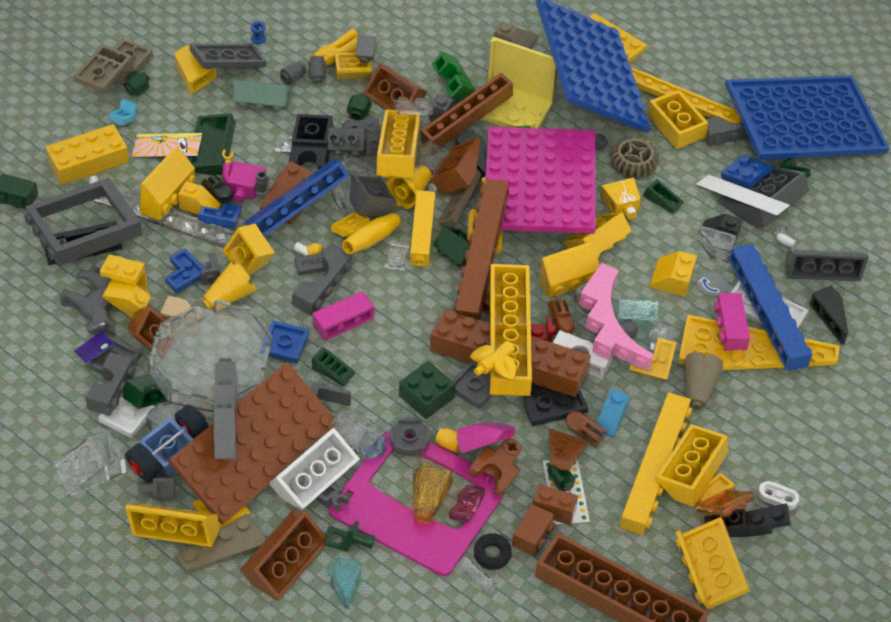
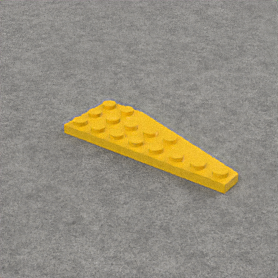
M687 315L678 363L685 364L686 355L690 353L702 352L701 356L708 357V354L719 357L723 361L722 371L785 368L765 330L748 327L750 334L748 349L724 351L723 343L719 341L720 328H717L716 320ZM804 338L805 343L812 351V358H810L808 366L837 364L839 345Z

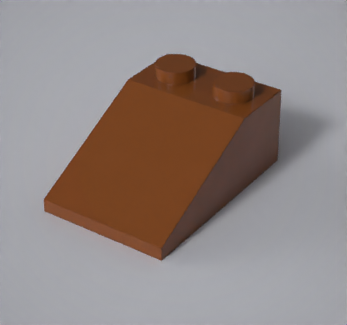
M479 137L453 146L430 178L442 195L453 194L459 189H467L471 186L477 170Z
M290 161L279 173L262 202L260 210L314 172ZM303 210L288 219L286 223L291 224Z

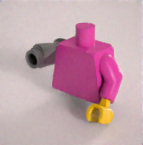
M223 150L222 155L225 163H223L222 177L224 183L233 191V200L242 203L244 198L255 199L257 195H265L268 192L267 185L269 182L267 168L233 161L231 164V160L234 158L233 151L231 150V155L226 157V150Z

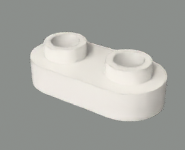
M771 481L763 482L759 487L758 496L766 503L774 506L787 503L789 510L795 509L798 505L799 494L793 489Z

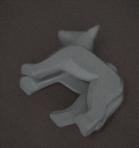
M92 265L90 271L80 270L76 277L90 281L96 288L85 296L64 288L60 293L61 305L73 307L85 318L91 320L87 327L89 334L107 331L116 336L113 328L115 324L110 320L108 313L114 305L102 297L111 279L100 276L101 268H97Z

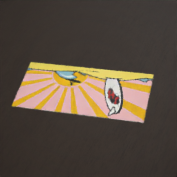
M202 133L137 134L132 157L167 156L175 147H179L185 156H198Z

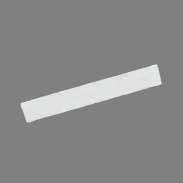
M707 175L696 183V185L775 215L780 214L790 206L712 175Z

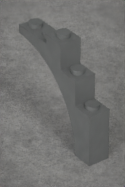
M220 358L219 362H215L213 408L215 460L237 459L236 395L238 374L236 372V362H232L231 358Z

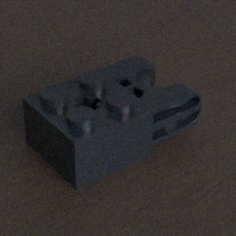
M297 114L289 162L292 161L300 166L306 162H314L317 164L318 170L329 162L328 133L329 128H334L333 116Z

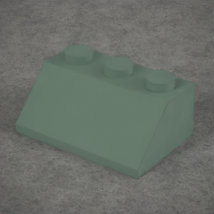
M235 80L233 101H237V105L248 106V103H255L254 107L265 108V105H272V109L282 110L283 107L288 106L292 86Z

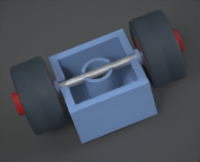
M187 404L174 415L176 422L171 417L168 418L125 453L131 470L144 481L152 480L160 472L165 477L175 475L177 472L169 464L168 460L209 427L202 413L192 405Z

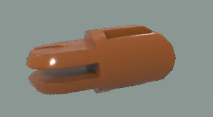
M554 300L549 301L548 308L556 331L572 334L574 322L566 300L563 302L561 300L556 302Z
M572 411L566 417V425L595 447H598L599 443L586 433L600 441L604 437L591 428V426L604 434L608 432L581 412Z

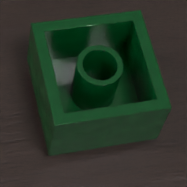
M427 361L399 382V397L422 417L428 419L455 398L456 384L431 362Z

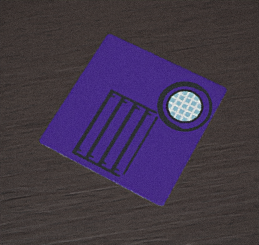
M101 331L74 350V352L87 364L115 343Z

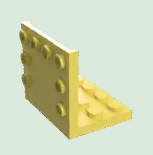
M493 37L490 45L488 82L500 73H503L513 83V96L481 118V120L501 127L531 126V128H540L554 104L557 69L553 56Z

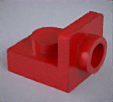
M547 317L546 324H531V336L552 342V336H555L556 328L555 324L551 322V317Z

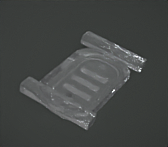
M389 241L391 247L384 268L405 270L407 248H409L410 243Z

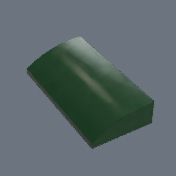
M232 113L198 116L194 132L202 133L198 156L188 157L196 173L222 175L223 163H225L222 152L225 149V156L229 157L236 125Z

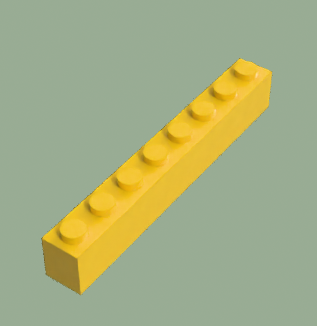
M668 392L622 514L619 528L642 536L646 528L650 529L653 517H650L652 512L656 513L659 501L656 500L657 496L661 497L664 490L656 481V476L681 440L679 435H684L687 423L684 421L685 419H690L693 409L689 407L691 399Z

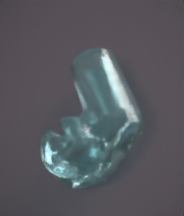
M379 435L375 446H364L362 449L364 457L373 459L382 455L387 437Z

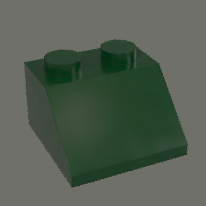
M443 226L433 246L438 249L437 252L445 257L449 256L453 264L459 267L461 265L466 266L465 255L471 246L469 245L468 234L461 229Z

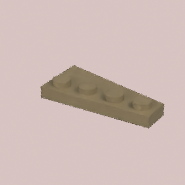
M246 513L220 528L212 547L191 545L176 554L175 558L186 574L213 566V563L222 560L224 562L232 560V557L243 553L244 555L253 553V550L258 549L267 538Z

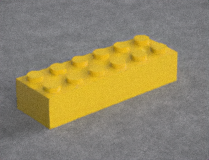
M385 110L377 152V175L385 178L397 176L403 179L414 177L420 134V111Z

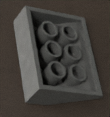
M772 166V171L749 190L789 204L788 208H790L809 192L805 172ZM725 195L718 200L719 204L750 225L759 227L768 226L769 223L784 212L782 211L780 214L775 215Z

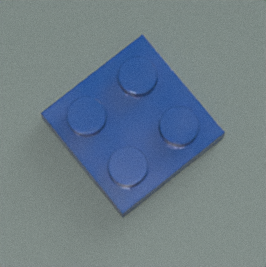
M743 155L721 172V178L750 189L772 171V165Z
M272 321L261 346L260 355L298 364L310 335V329Z

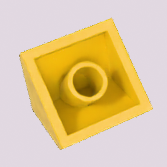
M356 53L335 54L336 80L371 78V60L370 62H361L356 58Z

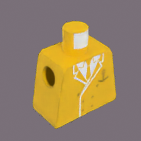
M634 178L602 185L600 199L612 213L623 212L629 220L637 217L641 198Z

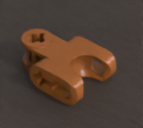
M507 438L497 450L487 445L467 473L473 478L482 473L491 475L495 480V487L492 491L501 497L521 470L513 464L522 450L520 443L514 438Z

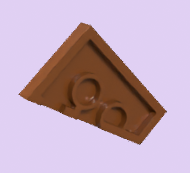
M550 429L548 436L550 464L560 470L570 471L586 449L588 441Z

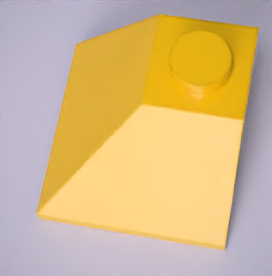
M111 279L102 297L132 318L135 311L147 306L151 299L149 289L140 282L137 285Z

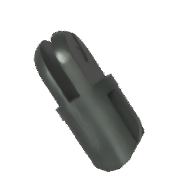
M211 176L208 180L204 179L202 181V186L218 202L228 203L233 199L232 189L218 176Z

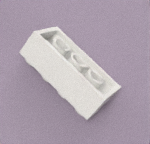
M332 428L269 483L281 499L303 510L360 458L335 428Z

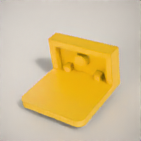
M109 254L100 269V276L137 285L140 282L146 288L148 287L145 264L139 261Z

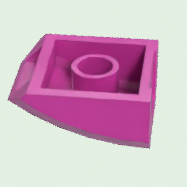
M483 422L458 429L457 441L461 453H465L515 436L516 432L515 427L508 424Z

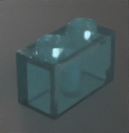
M618 298L617 318L657 321V300Z

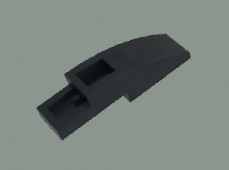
M787 503L747 512L745 508H739L704 516L705 524L721 517L730 537H752L772 534V529L791 525Z

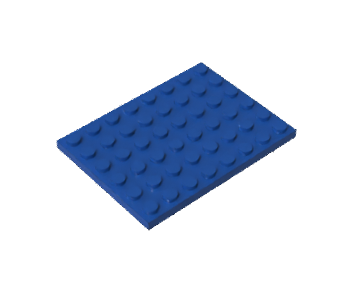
M537 0L538 11L566 101L648 133L652 128L619 31L588 16H583L577 11L569 10L563 5L555 4L551 0Z
M852 75L726 80L725 87L758 159L885 154L890 149Z

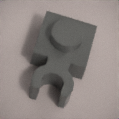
M333 483L315 498L327 507L333 504L336 511H341L340 503L349 505L348 497Z

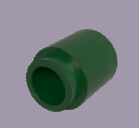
M550 464L547 468L548 477L558 490L569 491L572 489L576 480L569 470H560Z

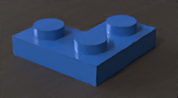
M224 203L221 210L202 206L198 214V221H202L205 224L221 225L223 228H235L242 211V206Z
M185 248L170 256V262L176 267L177 271L166 276L165 282L177 294L201 280L200 271L205 270V268Z

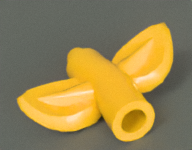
M505 341L496 350L490 345H484L476 349L470 355L473 361L478 362L474 373L479 376L482 373L487 374L494 369L500 376L508 380H514L516 364L509 357L515 352L514 346L509 341Z

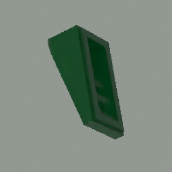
M658 179L647 187L643 193V196L672 214L684 203L683 200Z
M324 347L312 358L313 369L343 387L355 375L353 369ZM344 371L345 374L340 377L339 375Z

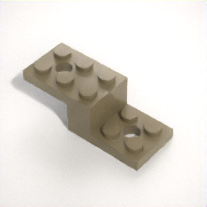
M124 38L115 48L102 44L73 76L74 82L105 93L114 82L123 86L125 77L135 70L139 71L153 55V51Z

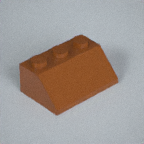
M379 63L363 94L387 110L414 111L421 105L428 91L390 66Z

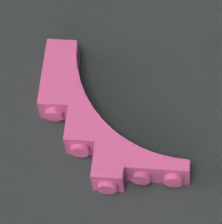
M601 263L582 290L579 305L591 310L587 317L586 329L598 334L594 340L592 352L608 360L615 355L621 360L649 371L654 354L638 345L624 332L612 309L611 293L617 283L619 270Z

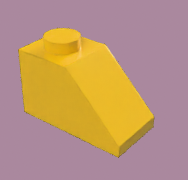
M186 181L178 193L179 207L182 210L199 214L202 206L214 209L221 208V204L201 185Z

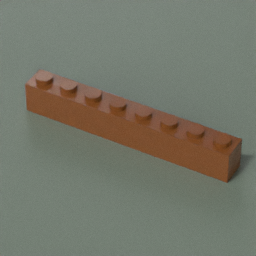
M486 179L485 186H481L480 196L482 199L477 203L478 216L474 217V233H471L469 237V245L471 246L465 255L467 263L462 268V283L458 284L457 293L459 297L458 300L454 301V311L481 320L490 280V268L494 262L510 192L508 181Z

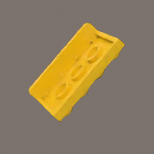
M721 517L685 533H682L680 530L676 531L678 538L675 541L679 550H683L684 556L681 558L685 567L689 568L691 572L688 574L692 586H696L697 592H695V597L699 604L703 603L708 610L750 592L725 523Z

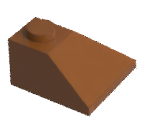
M149 305L135 311L128 325L132 336L160 359L164 357L177 330L176 327Z

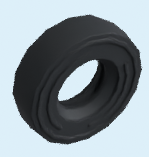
M488 533L477 540L474 546V557L483 568L498 570L509 562L511 558V545L504 536ZM488 546H497L501 553L497 557H489L485 554V549Z

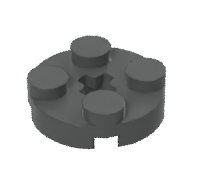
M412 417L402 418L398 420L395 426L391 427L390 443L395 453L416 455L423 454L426 451V447L430 442V430L427 425L425 426L421 423V420ZM408 434H412L414 438L408 439L406 437Z

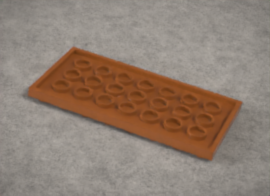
M286 362L236 404L237 459H214L213 423L169 459L168 462L212 514H217L219 523L223 525L268 486L272 479L324 434L339 424V422L292 366Z

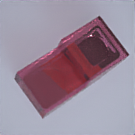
M466 485L458 494V503L449 511V519L469 522L481 504L485 488Z

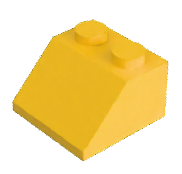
M256 224L238 227L222 250L229 262L235 261V264L238 263L249 276L265 266L275 253Z
M677 251L658 258L649 287L686 297L697 255Z

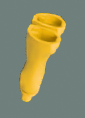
M351 28L333 43L320 47L317 52L313 53V56L324 57L326 66L335 63L336 53H356L357 31Z

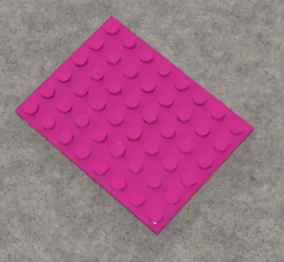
M489 127L486 179L508 181L510 190L501 230L595 234V130Z

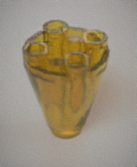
M421 463L420 467L413 471L414 519L418 523L429 524L453 485L452 472L449 469H439L432 467L429 463Z

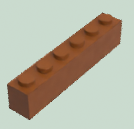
M500 73L421 130V142L432 153L436 152L512 97L513 83L503 73Z

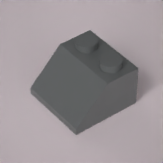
M356 174L351 176L350 203L357 214L378 218L391 213L397 201L382 179Z

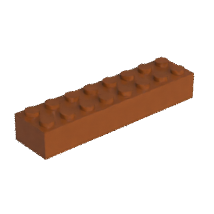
M445 309L430 335V351L469 363L472 360L470 355L476 349L484 345H490V323ZM531 336L532 382L535 385L546 386L548 389L577 397L589 372L591 355Z
M560 533L556 534L537 562L535 577L619 622H707L709 612Z

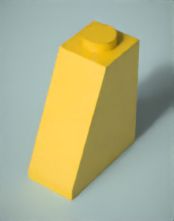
M186 45L174 53L175 65L188 92L192 95L217 78L216 68H203L190 52V46Z

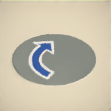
M705 271L697 276L696 286L705 295L718 296L719 293L727 291L728 281L718 272Z

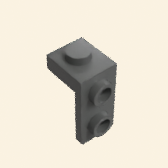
M313 383L311 386V390L319 400L346 406L351 404L350 391L330 387L325 384Z

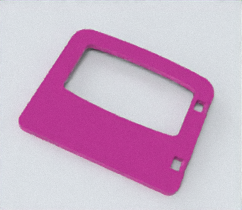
M389 431L383 435L377 446L370 452L342 490L344 495L347 492L352 494V497L349 499V505L340 503L341 511H336L333 504H331L329 515L350 528L355 521H359V532L374 535L376 542L440 576H448L501 502L504 493L499 497L492 491L495 487V480L491 475L482 473L473 478L467 473L472 463L429 442L426 451L423 454L417 455L463 477L483 490L485 494L472 516L459 529L443 525L402 505L369 483L394 450L390 443ZM408 434L406 438L412 439L414 437H412V434ZM381 448L386 450L382 457L377 455Z

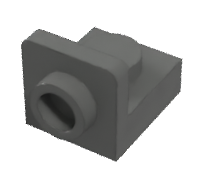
M216 253L208 254L209 262H206V269L200 271L202 285L213 284L220 276Z

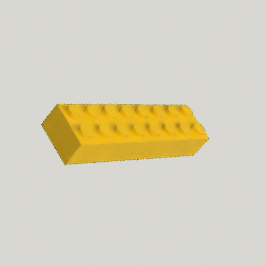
M491 264L490 346L496 350L505 341H509L514 346L515 352L509 357L516 364V375L514 380H508L500 376L494 369L491 370L490 395L530 396L529 265Z

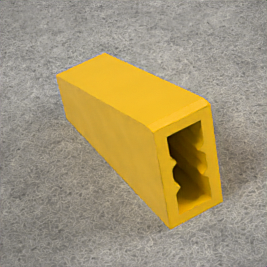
M417 190L410 265L429 267L435 192Z

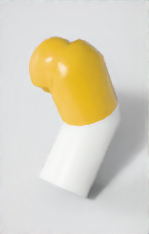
M297 242L294 250L306 256L321 253L323 247L319 243L305 246Z

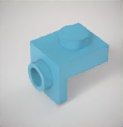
M122 99L120 108L110 112L108 119L119 126L135 121L138 105Z

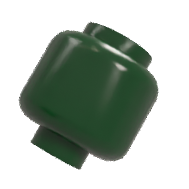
M135 70L125 77L123 86L131 96H140L149 89L148 81H150V78L145 72L141 73Z
M364 94L351 96L347 106V113L350 118L359 121L368 117L372 106L370 99Z

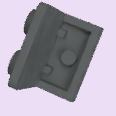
M366 117L359 121L351 119L343 123L341 128L365 129L367 131L366 153H361V156L377 154L381 136L379 118ZM348 153L349 157H351V158H353V157H360V156H352V155H350V153Z

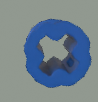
M261 21L251 24V31L253 32L251 40L255 44H262L266 41L264 33L266 25Z

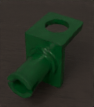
M355 521L349 531L329 526L325 545L347 552L354 543L371 549L374 545L375 536L359 532V521ZM331 535H340L342 538V542H333L331 539Z

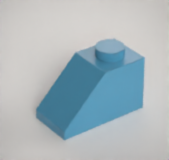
M611 389L597 424L608 431L604 435L614 438L628 410L629 394Z

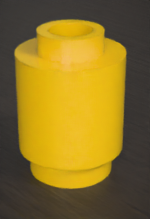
M441 427L436 435L435 442L445 449L458 453L460 447L457 441V431Z

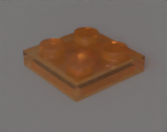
M726 489L696 504L698 513H707L708 516L720 515V517H727L732 514V511L747 507V503L755 499L753 492Z

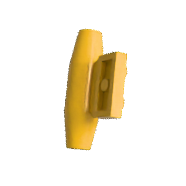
M353 212L333 223L331 231L339 234V236L347 237L342 242V248L347 254H353L366 250L387 238L400 226L401 220L396 213L384 215L371 221L369 217Z

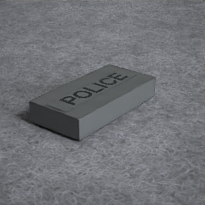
M325 253L295 257L298 275L323 272L324 268H326L322 265Z

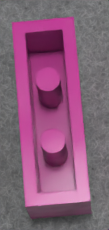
M363 291L353 294L344 300L337 301L326 308L312 313L313 327L321 338L326 341L374 319V305Z
M719 293L717 301H714V312L718 315L716 324L717 328H720L719 341L723 343L724 351L747 350L750 334L742 294Z

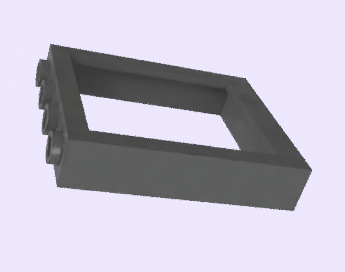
M109 178L25 206L26 215L24 217L27 225L32 226L34 235L40 238L42 247L47 249L50 259H54L58 266L142 236L141 221ZM105 196L123 220V223L60 245L42 218Z

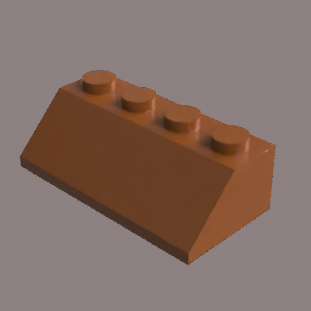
M306 510L291 511L242 566L240 571L254 587L273 599L279 600L326 546V535Z

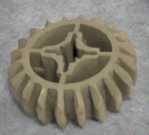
M625 137L623 141L619 140L611 151L613 169H617L618 173H623V177L628 175L630 178L636 177L638 179L640 176L643 178L647 175L651 176V173L655 172L659 163V154L656 146H653L652 142L647 143L646 139L640 140L639 137L637 139Z

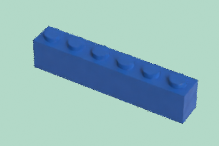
M333 159L244 223L246 226L256 224L263 236H266L349 177V174L339 160Z

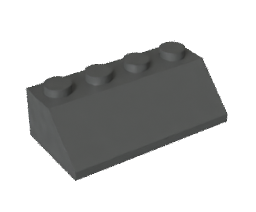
M788 249L785 259L787 279L861 281L869 255L862 252Z

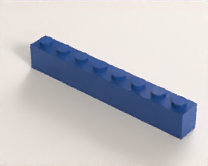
M753 244L732 247L729 261L786 371L808 367L810 358H812L811 348L805 343L804 336L797 328L796 320L789 313V307L785 305L781 292L777 290L774 279L768 273L767 266L763 264L759 251H756Z

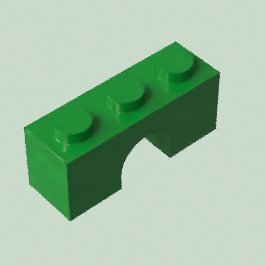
M442 51L431 63L437 74L448 81L445 87L453 99L462 101L476 91L456 57Z

